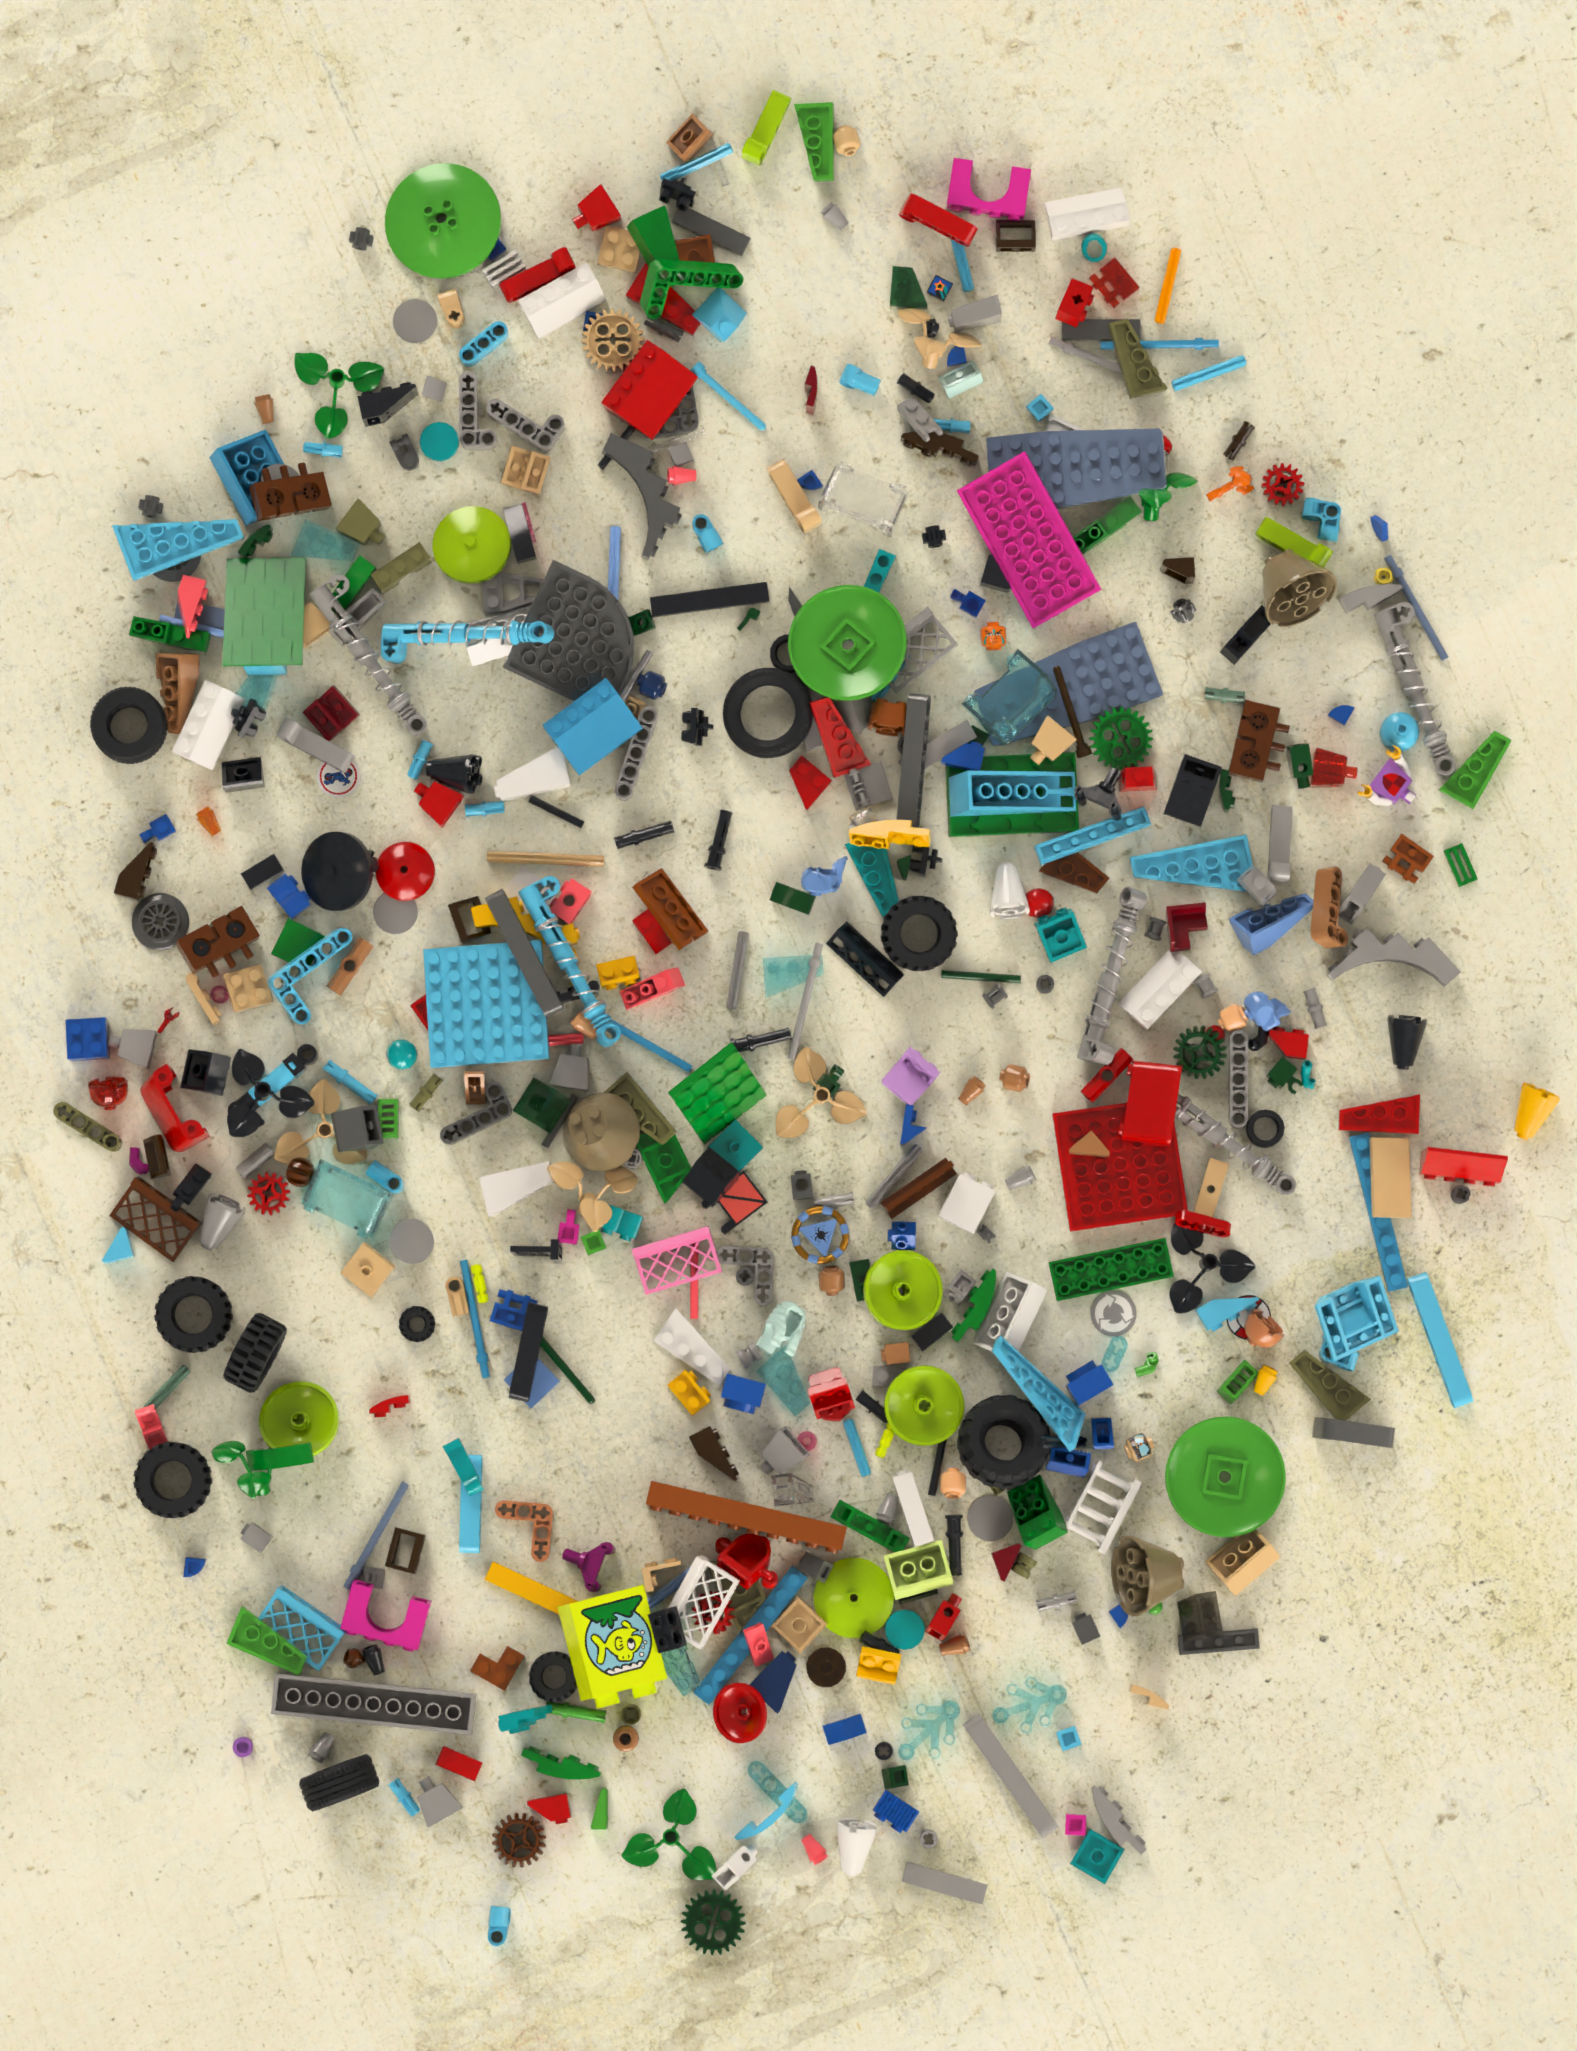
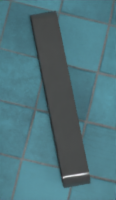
M910 693L907 700L896 820H911L912 826L919 828L931 697L930 695Z
M500 889L485 897L486 903L545 1017L548 1018L563 1010L564 1006L504 890Z

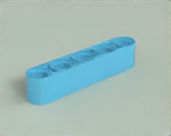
M468 1455L482 1484V1455ZM462 1481L459 1553H480L482 1491L470 1496Z

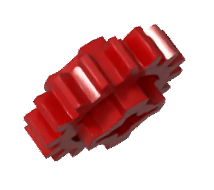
M1281 463L1280 468L1273 465V471L1269 469L1266 471L1268 476H1263L1262 478L1266 483H1263L1261 488H1266L1263 495H1269L1268 502L1273 499L1275 500V506L1278 502H1281L1282 507H1284L1286 502L1292 505L1293 499L1299 500L1298 494H1302L1304 491L1300 487L1304 486L1305 483L1300 481L1303 475L1296 474L1297 468L1291 470V464L1284 468V464ZM1283 473H1287V474H1289V475H1291V476L1288 477V476H1286V475H1283ZM1274 476L1276 482L1270 486V480ZM1280 481H1282L1283 484L1288 483L1285 489L1283 486L1279 487ZM1296 484V489L1291 494L1290 487ZM1275 493L1281 494L1283 497H1279Z
M265 1172V1177H262L260 1174L257 1175L259 1180L255 1181L252 1179L251 1182L254 1186L248 1187L252 1193L248 1194L247 1197L253 1199L249 1204L256 1205L254 1209L256 1212L262 1209V1215H265L266 1211H268L269 1215L272 1216L274 1210L280 1213L279 1208L281 1206L286 1208L287 1206L284 1202L290 1201L286 1194L291 1193V1191L285 1189L289 1184L287 1182L282 1183L284 1179L282 1176L276 1179V1173H273L271 1177L268 1172ZM268 1181L264 1187H258L261 1183ZM276 1183L281 1187L282 1194L277 1192ZM269 1189H271V1192L274 1193L273 1197L269 1196V1198L267 1199V1196L264 1195V1192L269 1191ZM256 1194L261 1196L262 1205L257 1201ZM275 1200L279 1201L275 1206L269 1207Z
M720 1594L711 1596V1599L720 1602L716 1604L712 1601L713 1607H720L722 1603ZM707 1598L698 1600L701 1612L702 1608L703 1611L710 1609ZM729 1600L712 1631L715 1635L720 1634V1631H726V1626L732 1625L729 1621L735 1618L731 1614V1611H734L735 1608L729 1606L732 1600ZM692 1607L691 1609L697 1613L696 1607ZM711 1612L702 1614L704 1626L709 1625L706 1623L707 1621L712 1622V1616L708 1617L711 1615ZM698 1615L691 1616L697 1619L694 1625H699Z

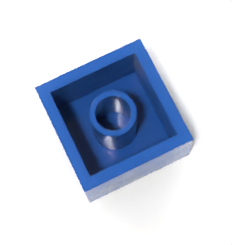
M107 1018L65 1020L67 1059L69 1061L110 1059Z

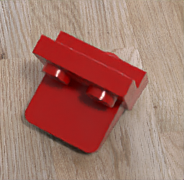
M839 1367L809 1375L810 1388L807 1391L817 1420L823 1419L839 1422L850 1413L851 1409L855 1408L846 1377L843 1378Z

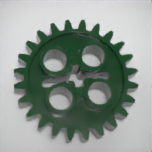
M713 1889L710 1895L705 1890V1896L703 1897L698 1892V1899L695 1900L691 1897L692 1905H685L689 1911L682 1912L686 1919H682L680 1922L686 1924V1926L681 1931L688 1932L684 1938L692 1939L689 1943L690 1946L694 1943L697 1944L696 1951L702 1947L703 1954L710 1950L711 1955H713L714 1951L718 1950V1953L721 1955L722 1948L729 1952L728 1945L731 1944L736 1947L734 1940L742 1939L738 1933L745 1932L744 1929L740 1928V1925L746 1924L745 1921L740 1920V1918L745 1916V1913H739L742 1905L736 1907L737 1899L731 1901L730 1893L724 1897L723 1890H721L719 1895H716L715 1889ZM709 1904L712 1907V1912L709 1915H704L701 1912L702 1905ZM719 1905L720 1908L716 1918L719 1925L714 1926L711 1938L708 1940L707 1934L710 1923L707 1921L713 1918L715 1907ZM721 1911H730L731 1919L727 1921L722 1920L720 1917ZM700 1923L704 1924L707 1929L702 1935L695 1931V1926ZM716 1930H724L726 1937L723 1940H717L714 1936Z

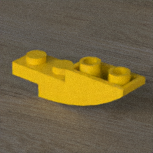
M911 820L876 821L849 829L850 843L856 846L889 849L891 843L914 845L917 847H930L931 843L930 830L913 827Z

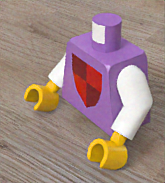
M1392 745L1394 747L1393 753L1388 750L1386 751V754L1392 757V759L1389 758L1370 785L1361 784L1365 789L1364 793L1357 792L1358 795L1366 797L1375 805H1395L1399 798L1410 804L1416 796L1407 788L1412 782V774L1407 762L1401 755L1400 748Z

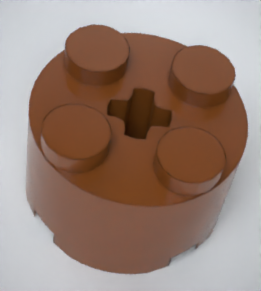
M877 698L876 702L871 705L868 729L871 730L873 727L876 729L875 733L886 736H898V733H903L902 736H904L907 703L897 701L895 704L888 702L887 699Z

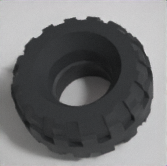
M1014 1395L990 1396L977 1403L966 1414L958 1431L957 1449L963 1466L967 1468L969 1474L974 1479H978L989 1487L1009 1489L1025 1484L1042 1469L1050 1448L1038 1446V1438L1040 1436H1050V1430L1043 1416L1029 1401L1019 1399ZM997 1425L1007 1426L1018 1434L1021 1441V1450L1015 1458L1001 1460L994 1457L987 1450L985 1436L992 1427Z

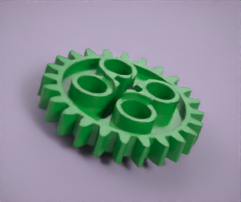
M1113 707L1111 714L1105 710V717L1098 715L1100 722H1093L1096 729H1090L1094 736L1089 737V740L1094 741L1090 748H1096L1092 754L1100 755L1097 761L1105 760L1103 765L1105 767L1110 763L1111 768H1116L1118 765L1119 771L1123 769L1124 765L1126 768L1131 767L1130 764L1137 767V760L1144 762L1142 755L1149 756L1146 748H1152L1148 741L1153 740L1152 737H1148L1152 730L1146 729L1150 723L1142 722L1145 716L1138 718V711H1134L1131 714V708H1127L1126 712H1124L1123 707H1119L1118 712ZM1123 720L1129 722V728L1125 731L1120 727V723ZM1112 723L1116 725L1120 735H1125L1123 742L1130 750V754H1127L1122 742H1117L1119 736L1113 729ZM1107 729L1112 732V738L1108 741L1103 738V733ZM1132 737H1137L1139 740L1136 748L1130 746ZM1115 747H1120L1122 750V754L1118 758L1113 756V749Z

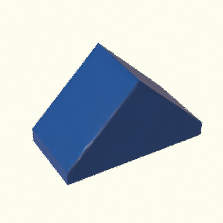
M1092 1418L1093 1450L1114 1449L1111 1418Z
M861 1714L823 1725L828 1745L867 1733Z

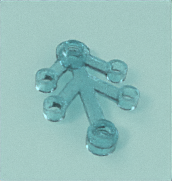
M1030 1676L1025 1680V1685L1030 1689L1036 1688L1045 1693V1695L1037 1697L1011 1683L1006 1688L1007 1693L1027 1701L1007 1709L1003 1707L995 1708L992 1713L993 1720L997 1723H1004L1009 1716L1030 1709L1025 1721L1020 1725V1730L1028 1734L1032 1731V1723L1040 1706L1049 1702L1044 1715H1041L1039 1718L1040 1725L1047 1727L1051 1724V1716L1056 1705L1062 1704L1067 1698V1691L1063 1686L1056 1684L1049 1687L1038 1682L1035 1677ZM1029 1679L1035 1680L1034 1686L1027 1684ZM1013 1685L1016 1687L1015 1693L1009 1692L1008 1689L1010 1686ZM1059 1691L1061 1693L1060 1698H1054L1053 1693ZM998 1712L1004 1713L1003 1719L997 1718ZM1048 1717V1724H1042L1041 1719ZM1024 1724H1029V1731H1024L1022 1729V1726Z
M947 1700L941 1706H927L923 1703L916 1706L918 1715L923 1716L926 1713L940 1714L934 1720H917L909 1717L902 1719L901 1725L904 1729H911L912 1727L925 1728L909 1744H902L899 1747L898 1754L902 1759H911L914 1756V1750L930 1735L931 1748L929 1756L932 1759L939 1758L941 1755L939 1749V1726L945 1720L946 1734L943 1737L944 1743L947 1745L954 1744V1719L959 1716L960 1707L953 1700ZM924 1706L926 1708V1711L924 1713H919L918 1707ZM947 1707H953L954 1712L948 1714L946 1712ZM904 1720H910L911 1725L905 1727L903 1725ZM951 1735L953 1741L951 1743L946 1742V1736ZM908 1748L910 1754L908 1756L903 1755V1749ZM937 1749L939 1752L938 1756H932L931 1751Z

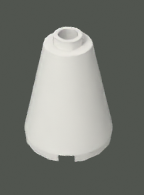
M1004 862L996 869L990 915L994 918L995 915H1000V919L1020 918L1024 912H1026V915L1029 914V904L1017 867L1010 862Z
M855 1818L840 1819L837 1823L841 1871L845 1872V1875L854 1877L861 1873L877 1832V1825L865 1820L863 1824Z

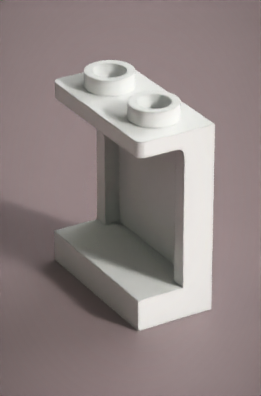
M965 1172L964 1175L959 1174L938 1217L974 1235L995 1191L992 1190V1185L984 1181L980 1184L974 1181L976 1177Z

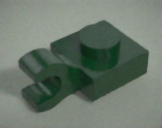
M834 1064L829 1075L823 1073L816 1084L827 1088L832 1098L841 1086L837 1081L844 1073V1070Z

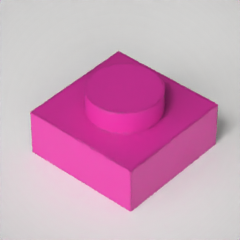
M1066 1814L1065 1835L1085 1836L1086 1815Z

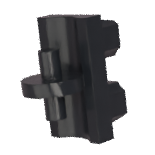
M682 177L680 182L677 180L669 181L664 178L661 182L659 200L663 203H669L671 198L677 200L676 207L685 211L688 206H693L696 192L691 190L692 187L686 185L687 179Z
M250 698L246 707L241 705L239 710L232 709L231 715L234 717L232 723L236 725L235 729L239 732L238 736L244 738L245 735L254 737L258 726L252 723L254 718L262 721L266 716L265 709L259 706L256 700Z
M691 708V711L682 713L683 723L691 725L690 730L682 731L681 740L695 746H702L703 737H708V730H713L714 725L708 724V717H704V711L698 710V708Z
M913 845L912 852L922 854V861L911 859L909 870L925 877L927 861H930L929 869H935L936 863H942L943 858L937 857V849H932V855L928 856L930 847H917Z

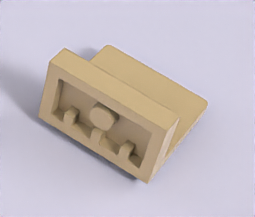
M676 1557L666 1559L665 1564L658 1565L657 1561L646 1563L645 1568H641L646 1592L655 1591L654 1587L658 1586L656 1575L651 1574L652 1570L682 1565V1561H677Z

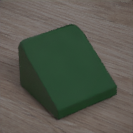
M911 855L898 859L896 863L904 881L907 880Z
M906 1765L881 1770L885 1789L909 1785Z

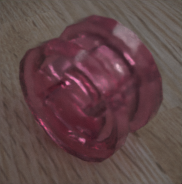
M218 985L212 988L210 996L215 1003L223 1004L228 1000L229 996L225 987ZM224 990L225 993L223 995L225 997L223 999H215V996H217L215 992Z

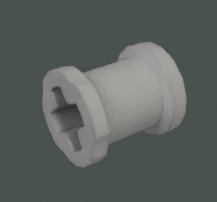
M1209 973L1194 981L1199 986L1203 999L1219 991L1210 980Z

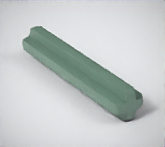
M182 1365L151 1397L144 1407L154 1404L157 1409L190 1374V1369Z

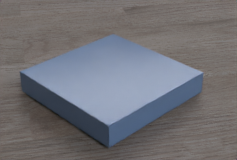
M539 1359L536 1365L529 1402H525L531 1409L560 1382ZM514 1370L504 1379L510 1387Z

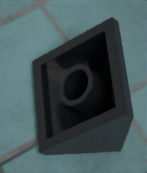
M261 757L222 762L223 790L228 793L265 787Z

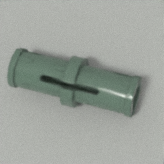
M1206 687L1205 693H1213V695L1205 694V700L1244 704L1245 698H1237L1236 696L1245 697V691L1228 690V688L1216 689Z

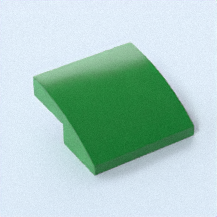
M288 918L271 955L289 963L325 936ZM309 954L305 959L307 965H311L314 961L312 954Z

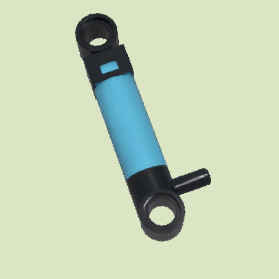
M310 1044L300 1046L297 1056L294 1053L290 1054L282 1061L283 1063L260 1082L268 1083L271 1091L276 1094L294 1078L299 1077L307 1070L304 1065H312L318 1060V1051ZM305 1050H312L313 1056L311 1059H303V1052ZM255 1086L238 1100L232 1102L228 1107V1112L233 1106L238 1104H244L251 1109L255 1101ZM269 1096V1098L265 1101H258L253 1112H256V1110L266 1101H268L272 1096ZM262 1118L259 1127L265 1124V1121Z

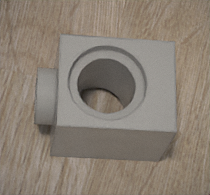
M253 1522L250 1525L246 1524L240 1532L243 1535L240 1539L259 1553L263 1552L273 1538L271 1534Z

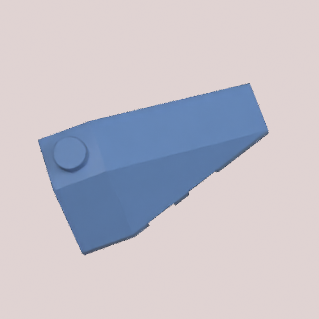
M1306 893L1283 899L1277 905L1270 906L1269 903L1259 910L1253 911L1252 908L1244 910L1229 918V922L1242 946L1254 956L1272 946L1313 909V899Z

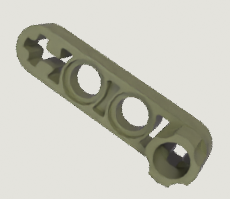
M65 1102L55 1105L53 1113L57 1119L108 1151L116 1152L121 1149L122 1139L117 1134ZM64 1106H66V1111L70 1114H72L73 1111L76 1112L72 1115L70 1122H67V1120L69 1119L68 1116L64 1114L62 1116H59V1107L64 1108ZM78 1116H82L85 1119V1124L82 1127H76L74 1124V1120ZM94 1127H100L102 1130V1134L98 1138H94L91 1135V1130ZM116 1138V1146L110 1148V1143L107 1142V1139L113 1140Z

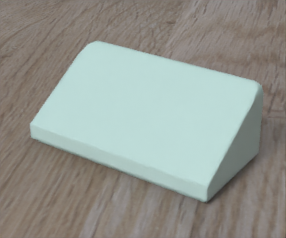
M974 361L938 377L948 398H952L983 383L981 372Z

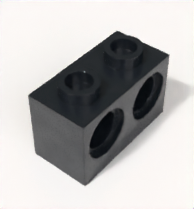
M677 1606L648 1614L658 1653L687 1645Z

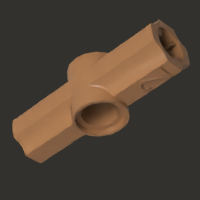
M359 937L347 956L341 961V965L327 984V987L341 996L353 977L359 972L361 965L374 946ZM352 961L355 963L353 971L345 970L347 962Z

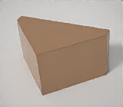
M464 1072L466 1105L486 1104L485 1072Z
M1092 1130L1069 1149V1154L1109 1157L1110 1154Z

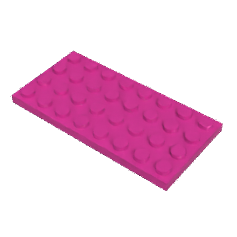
M1026 451L957 490L1032 628H1036L1102 590Z

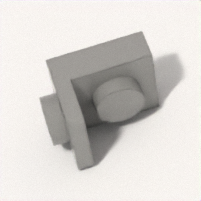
M960 1270L943 1294L950 1302L960 1305L977 1281L963 1270Z

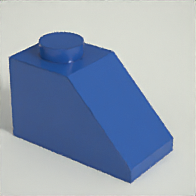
M977 742L966 743L944 756L941 760V765L966 771H980L985 748Z

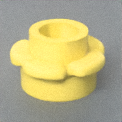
M1379 568L1376 570V575L1374 576L1376 584L1392 583L1393 577L1390 569Z

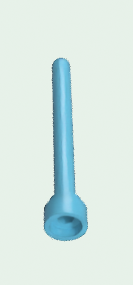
M700 361L694 365L690 371L698 376V379L706 382L758 429L765 430V423L708 375L705 366Z

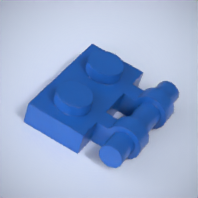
M500 1289L497 1297L504 1298L503 1304L495 1302L489 1321L522 1331L528 1303L537 1304L538 1301L531 1299V1296L528 1295L521 1296L515 1294L512 1290L505 1291ZM513 1301L522 1304L521 1308L516 1309L510 1307V1302Z

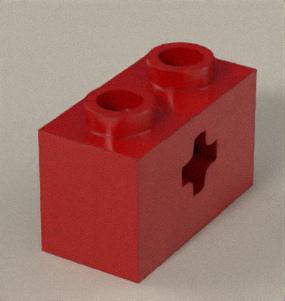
M1072 278L1055 319L1076 328L1080 321L1084 322L1088 312L1085 308L1087 305L1091 306L1095 296L1092 295L1093 286Z

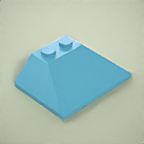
M1381 1276L1345 1285L1320 1297L1314 1305L1333 1361H1337L1399 1332Z

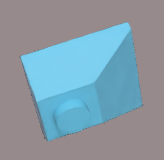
M716 288L692 315L717 340L725 342L738 328L747 313L722 288Z

